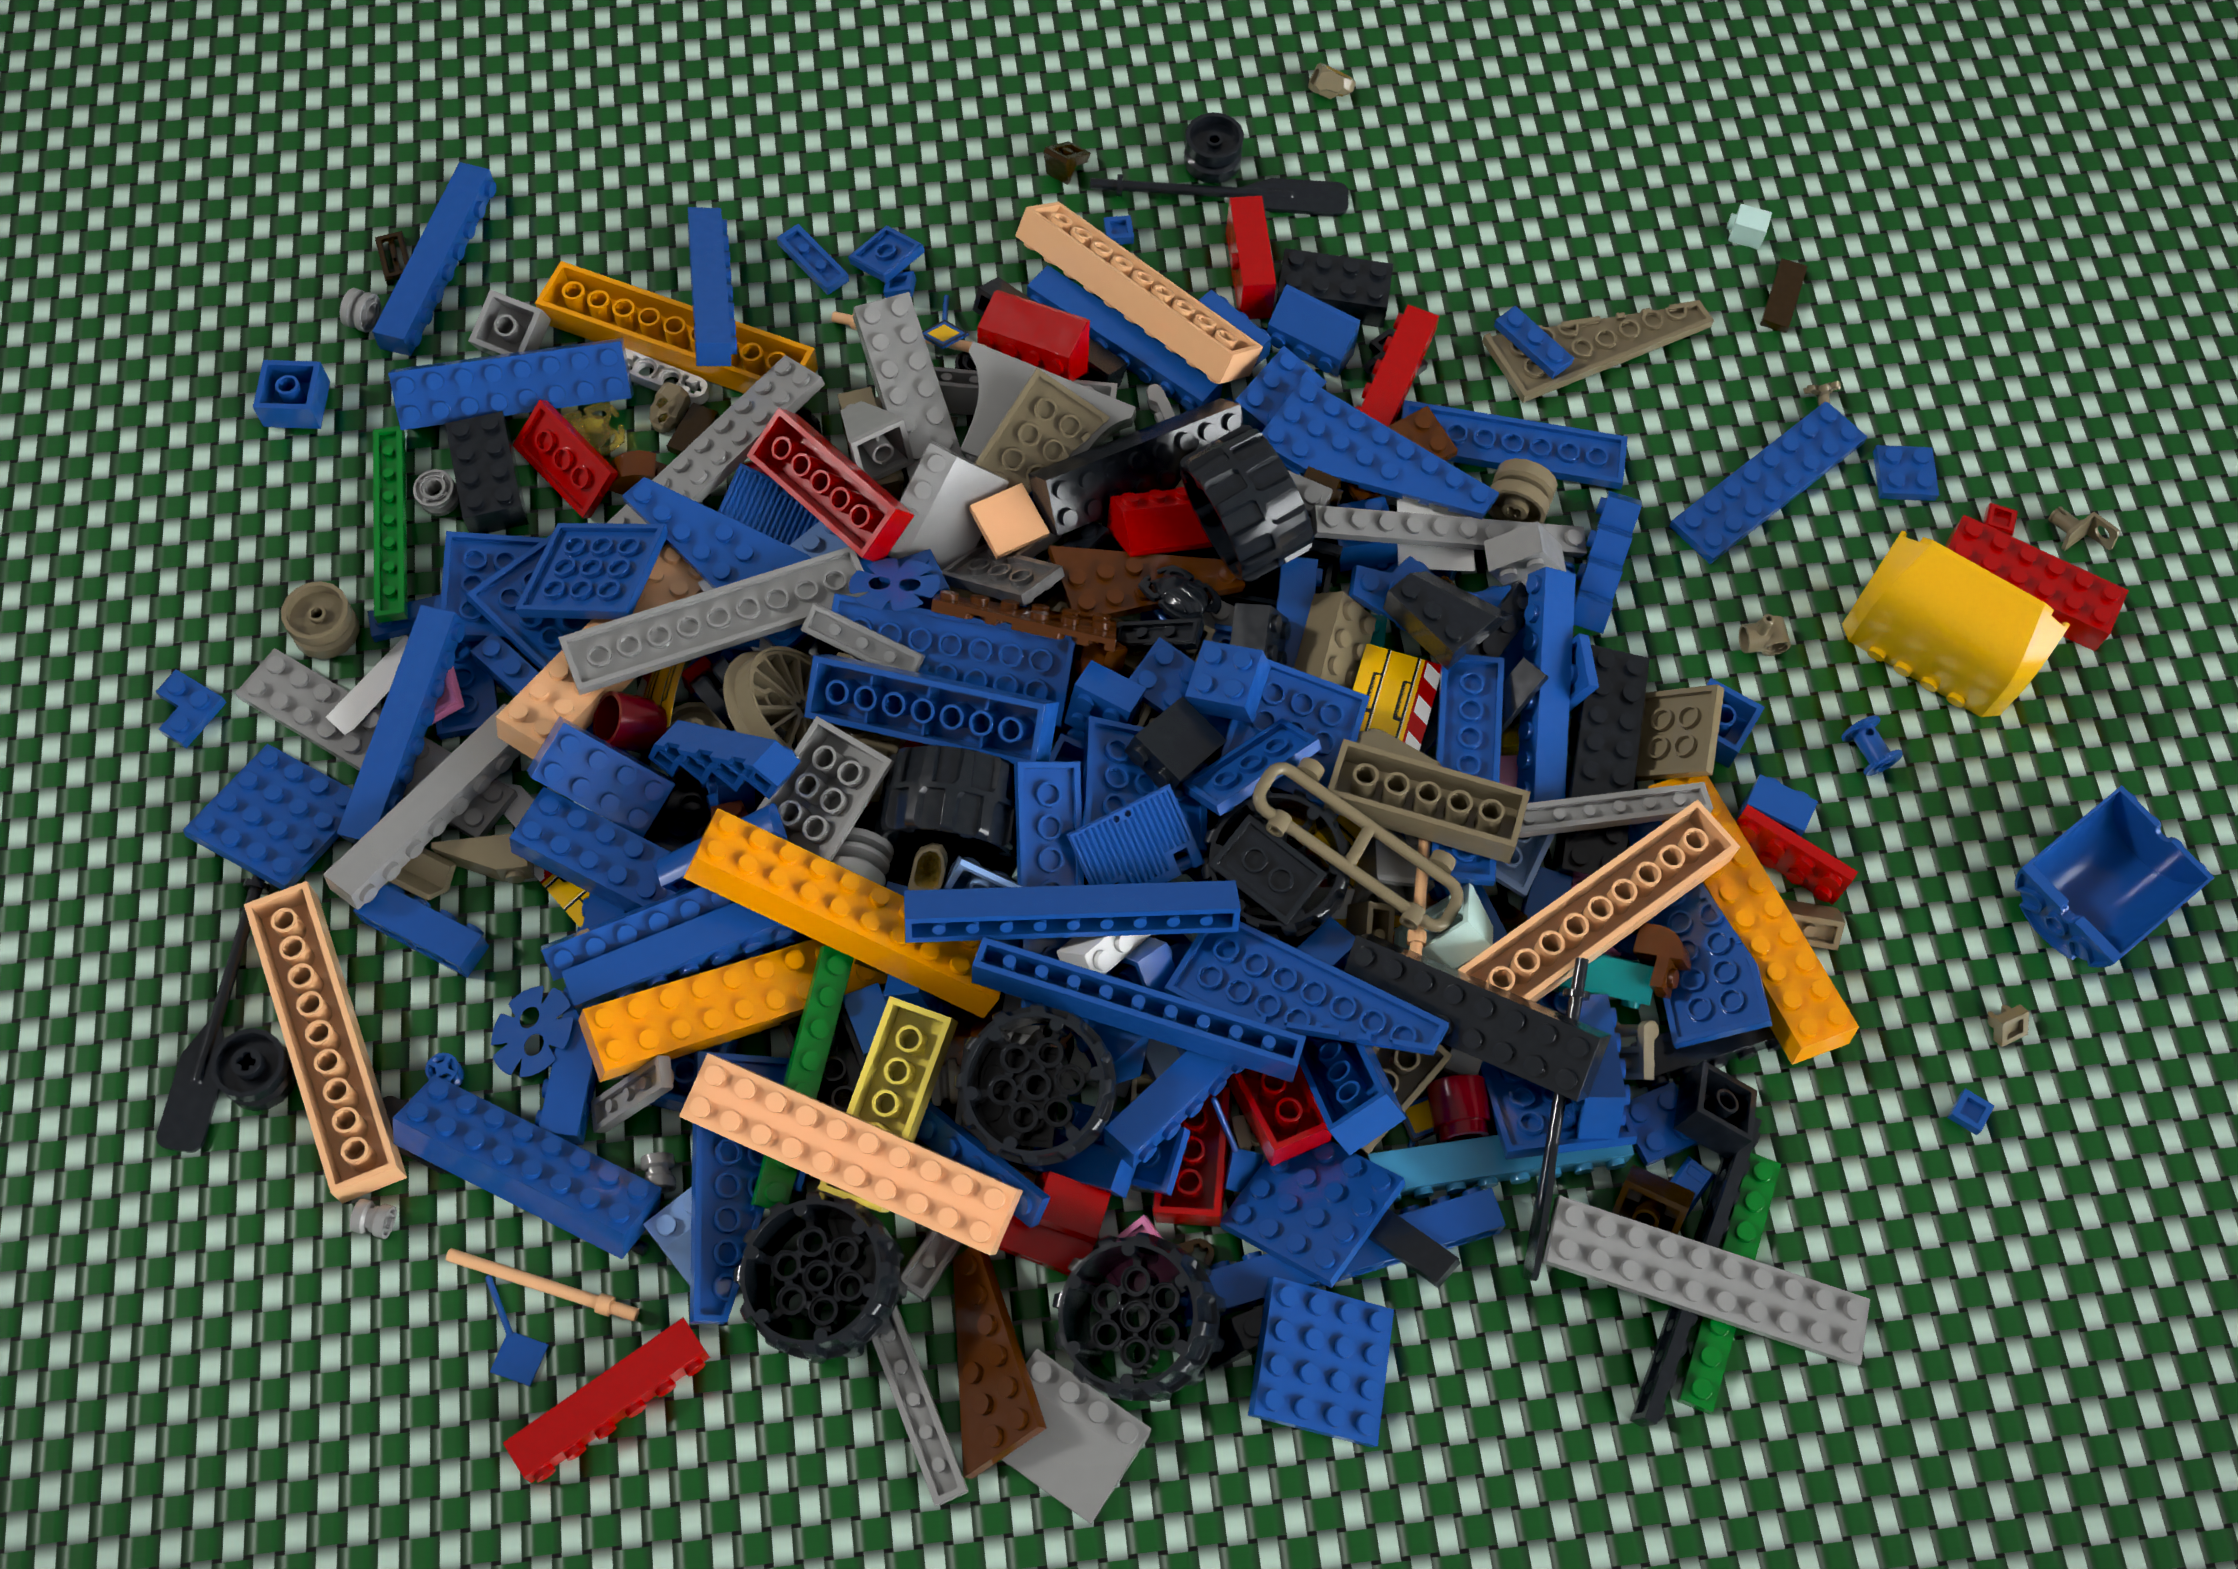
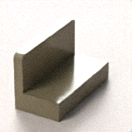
M424 848L418 857L411 859L401 868L399 875L389 882L425 900H431L449 891L457 864Z
M1782 899L1810 946L1838 951L1845 926V920L1838 908Z

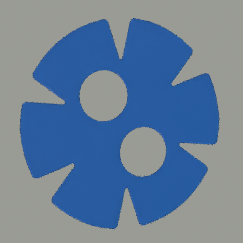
M896 558L878 560L867 564L866 566L874 574L858 570L853 574L849 582L851 594L868 592L856 598V601L872 609L882 610L890 600L893 611L911 609L922 605L923 602L915 594L933 598L940 587L939 575L921 576L933 569L929 565L917 560L907 559L898 568ZM884 577L890 581V585L884 589H873L869 586V581L873 578ZM905 579H915L921 584L918 589L913 591H904L899 588V583Z
M544 986L525 990L508 1004L515 1017L505 1014L499 1015L493 1029L491 1045L507 1043L493 1056L495 1063L504 1073L511 1075L522 1059L520 1077L535 1075L546 1069L556 1060L549 1045L560 1049L565 1048L571 1034L573 1017L557 1019L571 1006L567 997L560 990L552 988L543 1003ZM529 1007H536L539 1011V1018L536 1024L530 1028L522 1027L520 1024L522 1013ZM535 1034L541 1035L544 1040L541 1051L534 1056L527 1055L524 1047L528 1038Z

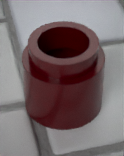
M608 691L601 697L593 718V734L618 749L638 753L652 750L654 744L666 733L667 729L666 711L661 705L656 704L653 699L616 691Z
M1472 1074L1454 1075L1428 1084L1426 1089L1433 1131L1439 1134L1440 1143L1490 1136L1488 1126L1492 1124L1485 1079L1482 1076Z

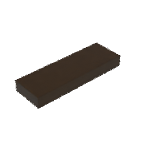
M1781 258L1760 322L1761 326L1787 333L1808 266Z

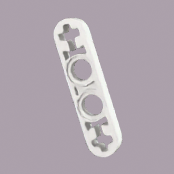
M625 348L632 382L658 391L664 384L665 379L676 377L679 379L676 385L681 386L689 393L691 404L701 405L708 400L710 396L707 382L703 378ZM650 367L654 369L648 376L639 374L642 368Z

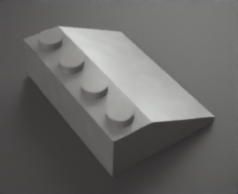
M930 440L899 500L915 516L892 547L888 556L900 559L931 549L940 569L943 570L975 548L982 536V532L969 511L970 505L1006 490L1010 481Z
M816 716L794 751L796 757L801 760L796 770L770 800L767 797L763 799L757 810L775 803L788 837L785 840L832 861L894 761Z
M1036 1349L1026 1363V1367L1047 1428L1001 1460L1085 1521L1092 1524L1149 1438L1151 1428L1089 1384L1081 1383L1073 1373L1039 1349Z

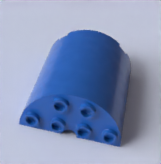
M2121 785L2024 865L2016 875L2015 890L2021 893L2023 902L2019 906L2026 919L2051 947L2071 960L2078 957L2087 961L2090 967L2102 968L2115 964L2215 877L2207 870L2203 863L2198 861L2184 848L2180 840L2174 837H2166L2160 830L2161 823L2159 819L2151 815L2138 802L2135 795L2128 792Z

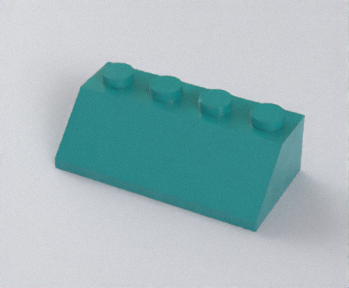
M1602 954L1588 964L1584 991L1590 992V994H1608L1609 997L1621 999L1620 1005L1640 1009V1004L1650 1006L1653 990L1649 984L1654 966ZM1573 976L1559 985L1557 991L1563 992L1565 988L1571 989Z

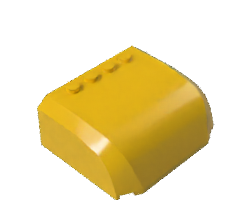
M1902 530L1842 623L1848 641L1867 651L1868 656L1879 662L1884 661L1893 666V669L1898 674L1905 677L1910 676L1919 681L1924 689L1930 692H1938L1945 696L1947 701L1956 707H1964L1979 717L2000 716L2032 681L2070 624L2068 622L2061 624L2051 615L2054 610L2045 602L1938 542L1925 537L1920 542L1906 537V531Z

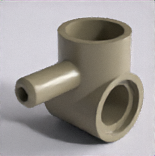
M1766 614L1756 623L1742 624L1740 626L1739 644L1743 653L1761 652L1765 656H1774L1786 652L1791 647L1786 625L1781 616Z

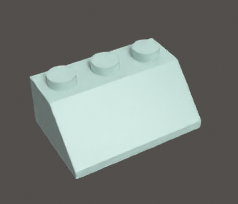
M1470 883L1462 887L1464 895L1463 904L1449 928L1441 932H1431L1424 929L1427 931L1426 946L1423 947L1422 955L1456 970L1493 945V925L1474 887ZM1451 894L1426 909L1425 914L1433 919H1439L1451 899ZM1400 925L1395 928L1394 944L1409 950L1410 946L1407 945L1409 929Z

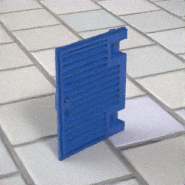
M739 463L718 510L719 513L787 545L792 544L820 521L771 477L742 463Z
M1170 784L1066 834L1089 885L1115 884L1117 882L1118 884L1166 883L1182 875L1181 872L1191 867L1196 868L1205 863ZM1185 848L1188 855L1175 861L1173 854Z

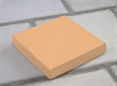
M1023 483L985 498L969 507L970 513L996 560L1042 540L1050 534Z

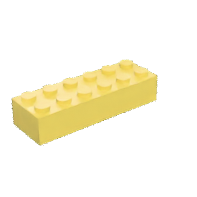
M889 996L846 1113L915 1142L958 1021ZM822 1180L820 1181L818 1189L843 1199L850 1198L860 1205L878 1212H889L885 1208Z

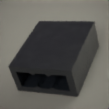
M1182 696L1137 733L1124 752L1135 765L1139 766L1152 779L1157 787L1161 788L1170 784L1174 792L1183 782L1192 777L1215 757L1227 740Z

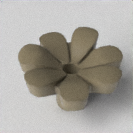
M1834 381L1823 385H1808L1803 390L1804 394L1812 393L1815 396L1818 395V404L1820 406L1824 402L1830 403L1829 394L1834 390L1841 389L1840 381Z

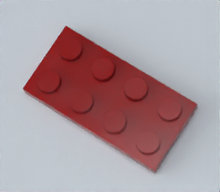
M547 400L538 401L512 445L582 518L592 517L618 475V472Z
M1748 804L1736 821L1762 865L1780 872L1788 881L1801 885L1821 901L1834 905L1858 873L1855 869Z

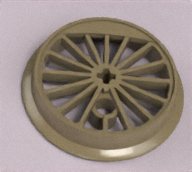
M773 646L762 651H750L736 657L728 666L723 682L726 709L736 732L776 740L782 746H787L794 752L795 749L792 748V743L795 735L798 746L814 719L804 717L813 658L799 650L784 646ZM830 723L844 732L846 726ZM781 727L787 731L784 740L774 730Z

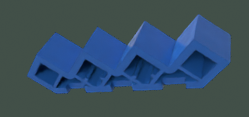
M1608 491L1606 498H1600L1596 509V514L1600 515L1596 530L1591 529L1586 542V546L1590 547L1586 564H1580L1576 575V580H1580V584L1574 601V625L1598 633H1604L1613 607V598L1623 573V564L1632 541V533L1642 507V500Z
M677 720L654 744L648 756L652 762L671 777L683 767L704 785L715 774L735 792L747 781L769 800L790 778L801 762L789 747L782 746L776 740Z

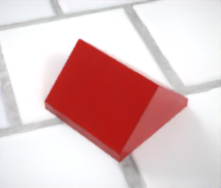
M1052 1171L1037 1175L1035 1185L1051 1197L1039 1224L1095 1244L1111 1193Z

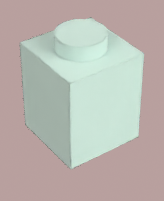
M1740 204L1737 214L1731 213L1726 229L1731 230L1728 241L1759 250L1767 233L1772 212Z

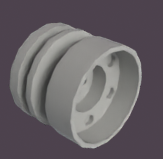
M853 827L831 862L885 887L886 879L884 874H887L890 870L894 849L890 842L879 834Z

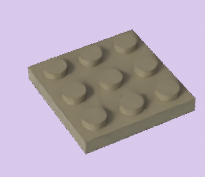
M1716 684L1645 693L1635 781L1713 775L1724 696L1723 687Z

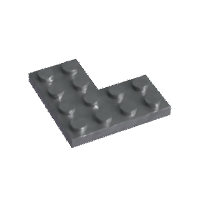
M1050 533L1048 537L997 560L987 541L984 540L941 571L949 586L986 595L998 600H1015L1020 602V606H1025L1032 603L1034 598L1045 590L1051 589L1056 582L1065 577L1061 565L1033 559L1042 551L1047 550L1049 545L1052 546L1053 543L1062 538V535L1056 536Z

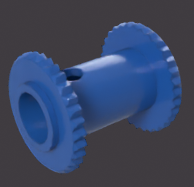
M1876 715L1856 722L1841 737L1844 742L1854 740L1868 761L1869 765L1863 771L1866 776H1872L1887 770L1898 762L1903 755L1901 749L1889 750L1875 728L1881 721L1880 717Z

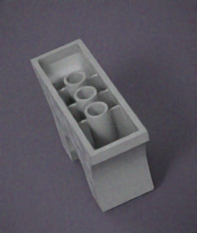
M973 341L969 354L978 374V400L974 417L960 450L966 459L975 462L1035 369L1039 367ZM1039 368L1110 417L1106 423L1096 430L1069 457L1100 446L1114 433L1132 427L1136 418L1135 406Z

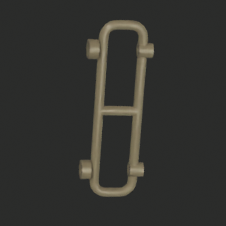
M1304 757L1297 767L1287 762H1277L1270 765L1264 771L1255 786L1253 803L1256 810L1268 820L1265 828L1270 834L1282 837L1286 832L1401 912L1402 915L1399 921L1408 929L1416 930L1420 925L1431 932H1441L1448 929L1454 922L1462 907L1464 895L1460 883L1450 875L1457 863L1450 853L1437 849L1433 851L1429 859L1424 857L1318 783L1325 769L1315 759ZM1278 775L1287 776L1362 828L1346 857H1343L1294 823L1292 817L1287 812L1274 809L1267 803L1266 793ZM1372 836L1449 890L1451 899L1439 919L1431 918L1425 914L1426 911L1422 906L1417 903L1408 902L1356 866Z

